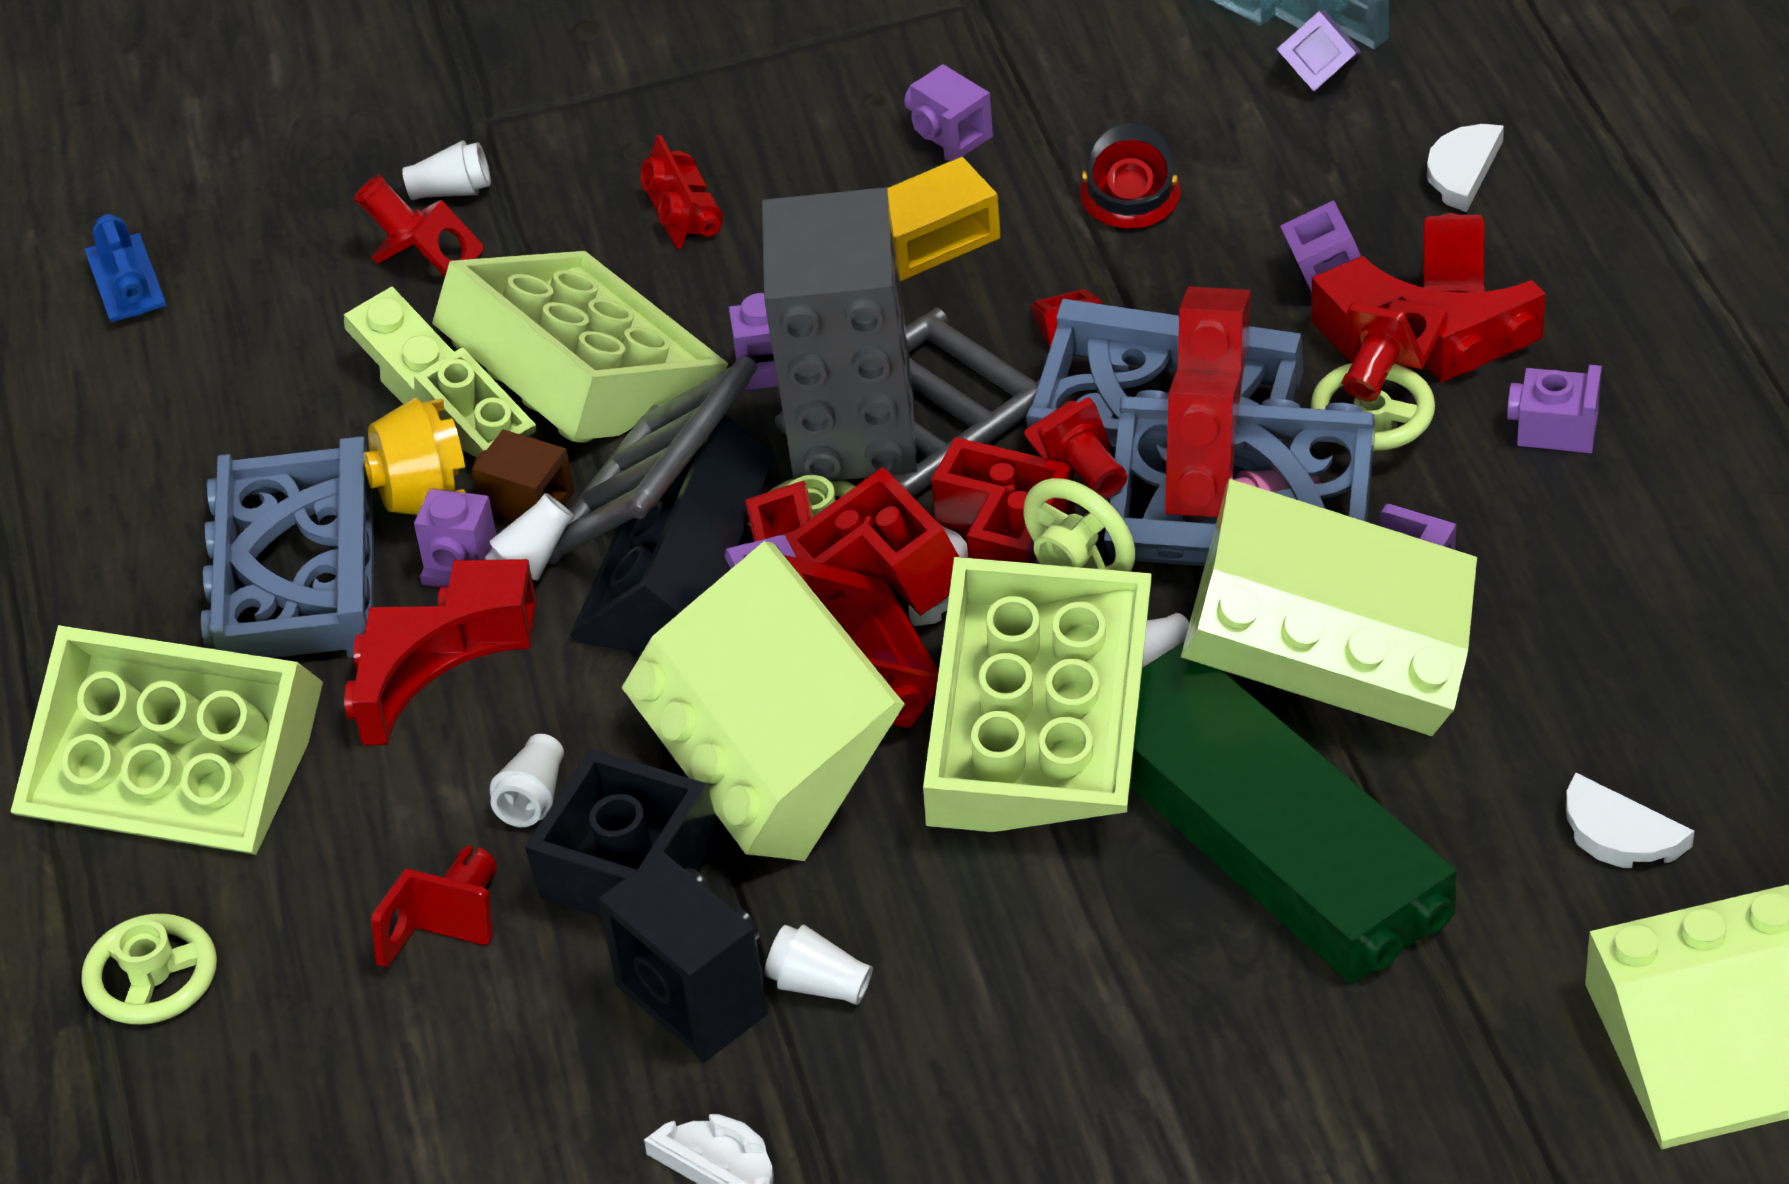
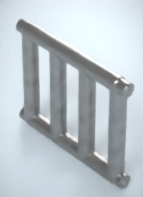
M935 308L906 326L909 353L929 340L1014 397L993 412H990L910 358L912 387L915 391L970 427L958 435V438L989 444L1027 417L1040 380L1035 382L948 325L949 322L946 314L940 308ZM782 412L775 417L774 421L777 428L786 434ZM916 422V452L925 459L917 464V472L903 475L891 474L913 497L932 484L931 478L953 441L944 442Z
M741 356L733 366L661 406H651L570 507L569 511L573 514L574 518L566 526L548 563L556 564L564 554L633 518H644L650 509L657 504L747 387L750 379L757 371L755 361L749 357Z

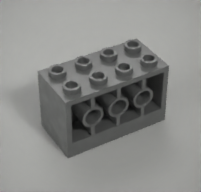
M887 187L762 200L764 302L793 479L805 475H818L829 481L868 478L882 467L890 474L899 475L917 472L912 372Z

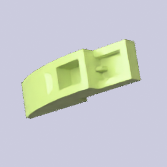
M393 286L344 314L345 330L380 366L381 382L403 404L415 397L420 402L436 399L444 400V411H441L439 418L440 420L453 418L463 451L477 457L483 450L489 448L503 429L524 436H529L536 432V424L463 347L454 352Z

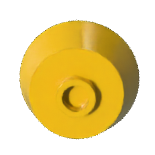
M415 397L369 425L368 441L370 451L363 453L364 468L370 487L372 489L378 487L382 502L389 512L418 515L429 489L466 493L464 489L455 491L454 477H458L459 469L465 468V463L453 418L440 420L439 418L441 411H444L443 399L420 402Z

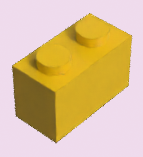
M963 157L887 188L900 281L1001 238L998 194Z

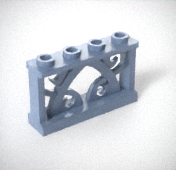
M1062 299L1057 315V329L1033 404L1029 408L1026 417L1027 427H1030L1058 409L1060 402L1067 396L1079 391L1096 390L1097 393L1084 395L1076 402L1079 403L1089 397L1096 404L1112 446V450L1109 453L1115 459L1120 399L1126 396L1122 389L1145 384L1159 375L1163 369L1177 371L1179 316ZM1249 326V350L1245 362L1239 404L1259 405L1248 398L1260 384L1273 386L1270 399L1293 401L1295 391L1299 389L1304 371L1300 333ZM1073 356L1089 358L1091 374L1067 377ZM1128 364L1142 367L1129 371ZM1153 430L1140 442L1139 454L1150 468L1166 474V463L1158 453L1157 444L1167 449V431ZM1247 447L1235 451L1233 479L1236 478L1240 471L1274 470L1263 458Z
M1145 390L1138 392L1136 397L1123 396L1120 399L1115 461L1125 469L1128 479L1124 487L1117 494L1110 497V504L1120 514L1131 532L1135 545V561L1205 566L1218 517H1207L1202 523L1186 522L1184 515L1165 514L1166 474L1150 468L1139 454L1140 442L1149 432L1153 430L1167 431L1168 393ZM1267 399L1262 402V405L1239 404L1235 451L1247 447L1272 466L1290 488L1274 493L1324 508L1321 499L1338 496L1351 489L1349 517L1367 522L1376 433L1373 413L1363 412L1361 407L1349 403H1331L1326 405L1325 409L1300 408L1298 403L1287 399ZM1278 439L1293 440L1290 450ZM1317 442L1343 444L1351 456L1350 465L1347 470L1333 481L1315 485L1310 476L1324 473L1330 467L1333 455L1327 459L1318 460L1310 454L1312 445ZM1157 444L1158 453L1166 463L1167 449ZM1133 474L1146 483L1158 487L1146 509L1143 519L1129 518ZM1105 528L1104 542L1109 558L1115 560V546Z
M364 436L340 439V448L239 460H232L231 454L218 455L217 478L207 480L208 503L211 514L215 515V521L205 523L206 547L209 558L213 559V565L203 567L205 596L207 602L211 603V610H203L201 612V631L206 648L215 647L216 650L268 658L346 650L348 658H354L355 636L359 633H365L369 608L374 607V488L370 487L364 468L363 453L368 452ZM283 492L288 498L277 503V500L268 493ZM259 495L260 500L263 502L262 505L253 509L245 508L241 504L246 496ZM316 514L318 522L328 515H334L337 518L327 525H317L309 517ZM295 524H297L299 530L308 539L322 545L338 546V549L324 552L309 560L297 572L293 582L272 573L256 560V557L269 543ZM240 527L245 528V530L240 534ZM323 573L336 575L334 580L327 583L319 582L315 578ZM238 579H239L246 587L240 588V589L238 590ZM314 580L313 588H310L309 585ZM277 606L284 608L276 619L266 620L272 616ZM245 608H260L254 614L256 622L239 623L237 621L239 614ZM299 613H300V614H304V615H309V616H300V617H298Z

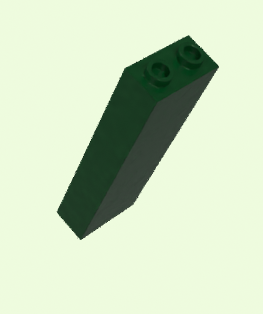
M1184 642L1142 668L1130 788L1348 983L1352 985L1371 971H1379L1388 967L1403 949L1425 934L1433 935L1447 925L1452 916L1455 915L1457 870L1220 669L1182 658L1181 653Z

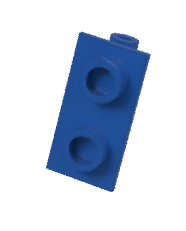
M106 214L99 217L92 231L96 246L85 248L84 250L110 323L128 317L140 316L148 311L165 307V299L140 233L129 236L125 222L114 215Z

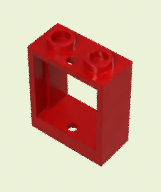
M785 555L789 563L904 702L905 705L892 725L910 729L936 694L939 670L886 580ZM840 590L836 595L830 596L834 591Z

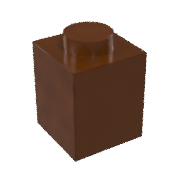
M504 429L489 448L483 450L477 456L472 468V481L475 484L477 494L489 496L493 517L509 522H514L534 506L545 493L555 498L564 506L575 493L566 448Z

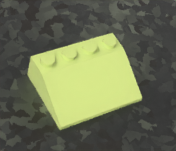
M586 251L449 261L432 322L434 326L452 340V344L457 349L463 347L487 369V373L492 378L503 382L522 398L524 405L538 411L553 423L563 437L579 443H587L595 438L620 436L632 429L651 406L665 404L724 371L728 366L724 359Z
M1229 479L1226 484L1181 657L1433 736L1454 711L1469 647L1477 557Z
M763 541L652 636L621 687L688 778L707 783L715 814L745 854L800 861L807 859L905 705L776 545Z
M954 557L923 785L926 826L996 832L1127 812L1152 573Z
M58 625L11 813L18 816L257 855L308 746L323 681L301 664L294 661Z
M1789 884L1589 931L1585 985L1661 1150L1789 1119Z

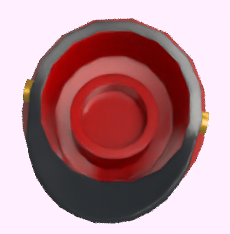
M1126 122L1115 125L1098 138L1091 149L1087 171L1083 170V180L1080 184L1082 204L1088 213L1106 225L1125 229L1148 227L1164 220L1175 210L1181 195L1180 182L1177 179V175L1173 174L1172 152L1167 141L1151 126L1138 122Z

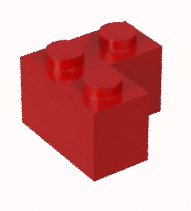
M955 437L931 478L935 520L941 526L958 533L963 539L967 540L968 558L1033 564L1037 559L1034 553V542L1027 530L1023 514L1026 495L1034 485L1046 479L1061 478L1073 481V467L1068 463ZM1051 498L1045 502L1067 515L1075 514V503L1062 498Z
M884 467L786 536L797 558L885 579L887 584L891 585L919 616H922L949 596L954 557H959L944 528ZM840 590L834 591L830 596L836 595Z

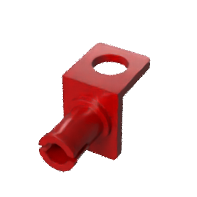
M380 174L365 183L353 197V200L360 204L387 233L385 240L371 257L377 264L414 244L445 277L449 261L453 260L445 257L439 248L438 237L441 231L451 232L459 240L462 248L459 260L477 259L484 249L483 244L442 200L421 211L419 209L412 211L384 181Z
M1446 213L1440 216H1428L1424 219L1423 288L1446 292H1485L1484 219L1481 215Z
M1400 299L1393 300L1388 309L1351 303L1347 314L1361 343V347L1348 373L1345 374L1341 381L1345 385L1344 390L1359 400L1376 401L1394 363L1423 369L1448 319L1446 309ZM1418 318L1426 323L1425 331L1418 338H1415L1408 319Z
M1085 398L1079 403L1069 401L1024 431L1027 441L1040 457L1071 464L1073 474L1077 472L1086 485L1104 499L1117 494L1126 484L1128 475L1125 469L1109 453L1112 450V446L1097 406L1091 398Z
M465 846L458 852L455 861L443 877L406 868L371 917L376 965L387 968L416 928L481 945H488L493 938L490 894L485 886L497 873V865L491 854L479 847L467 865L466 862L474 850L473 846ZM398 907L397 923L389 938L390 921L395 909Z

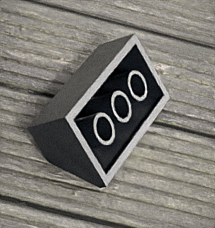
M725 414L646 516L642 519L633 518L618 526L570 636L579 643L643 652L655 633L731 570L724 557L727 548L742 545L749 536L751 525L748 523L749 516L745 500L767 492L770 483L766 480L775 454Z

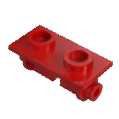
M657 135L650 157L645 158L641 166V185L643 190L648 193L658 213L659 221L665 226L675 248L682 250L687 234H702L706 237L717 234L721 229L723 213L716 205L711 193L705 192L707 186L696 167L694 158L682 151L670 152L663 136Z

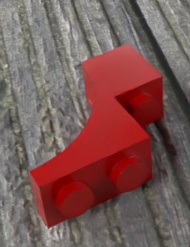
M1361 256L1312 277V323L1352 363L1361 347V343L1347 314L1351 303L1388 309L1393 300L1400 299L1443 307L1446 309L1448 319L1425 363L1428 370L1442 383L1543 339L1546 293L1532 280L1516 286L1487 292L1462 293L1427 289L1394 278L1374 266L1364 256ZM1418 318L1408 319L1415 338H1418L1425 331L1426 323Z
M1188 286L1180 305L1178 369L1168 392L1165 514L1218 517L1226 484L1229 479H1233L1238 410L1245 362L1249 350L1251 290Z
M528 559L453 560L449 586H441L439 589L438 606L369 608L365 633L356 634L354 640L356 680L347 681L344 695L346 716L348 719H356L362 745H388L393 727L406 705L422 688L448 670L481 656L509 650L530 649L537 600Z

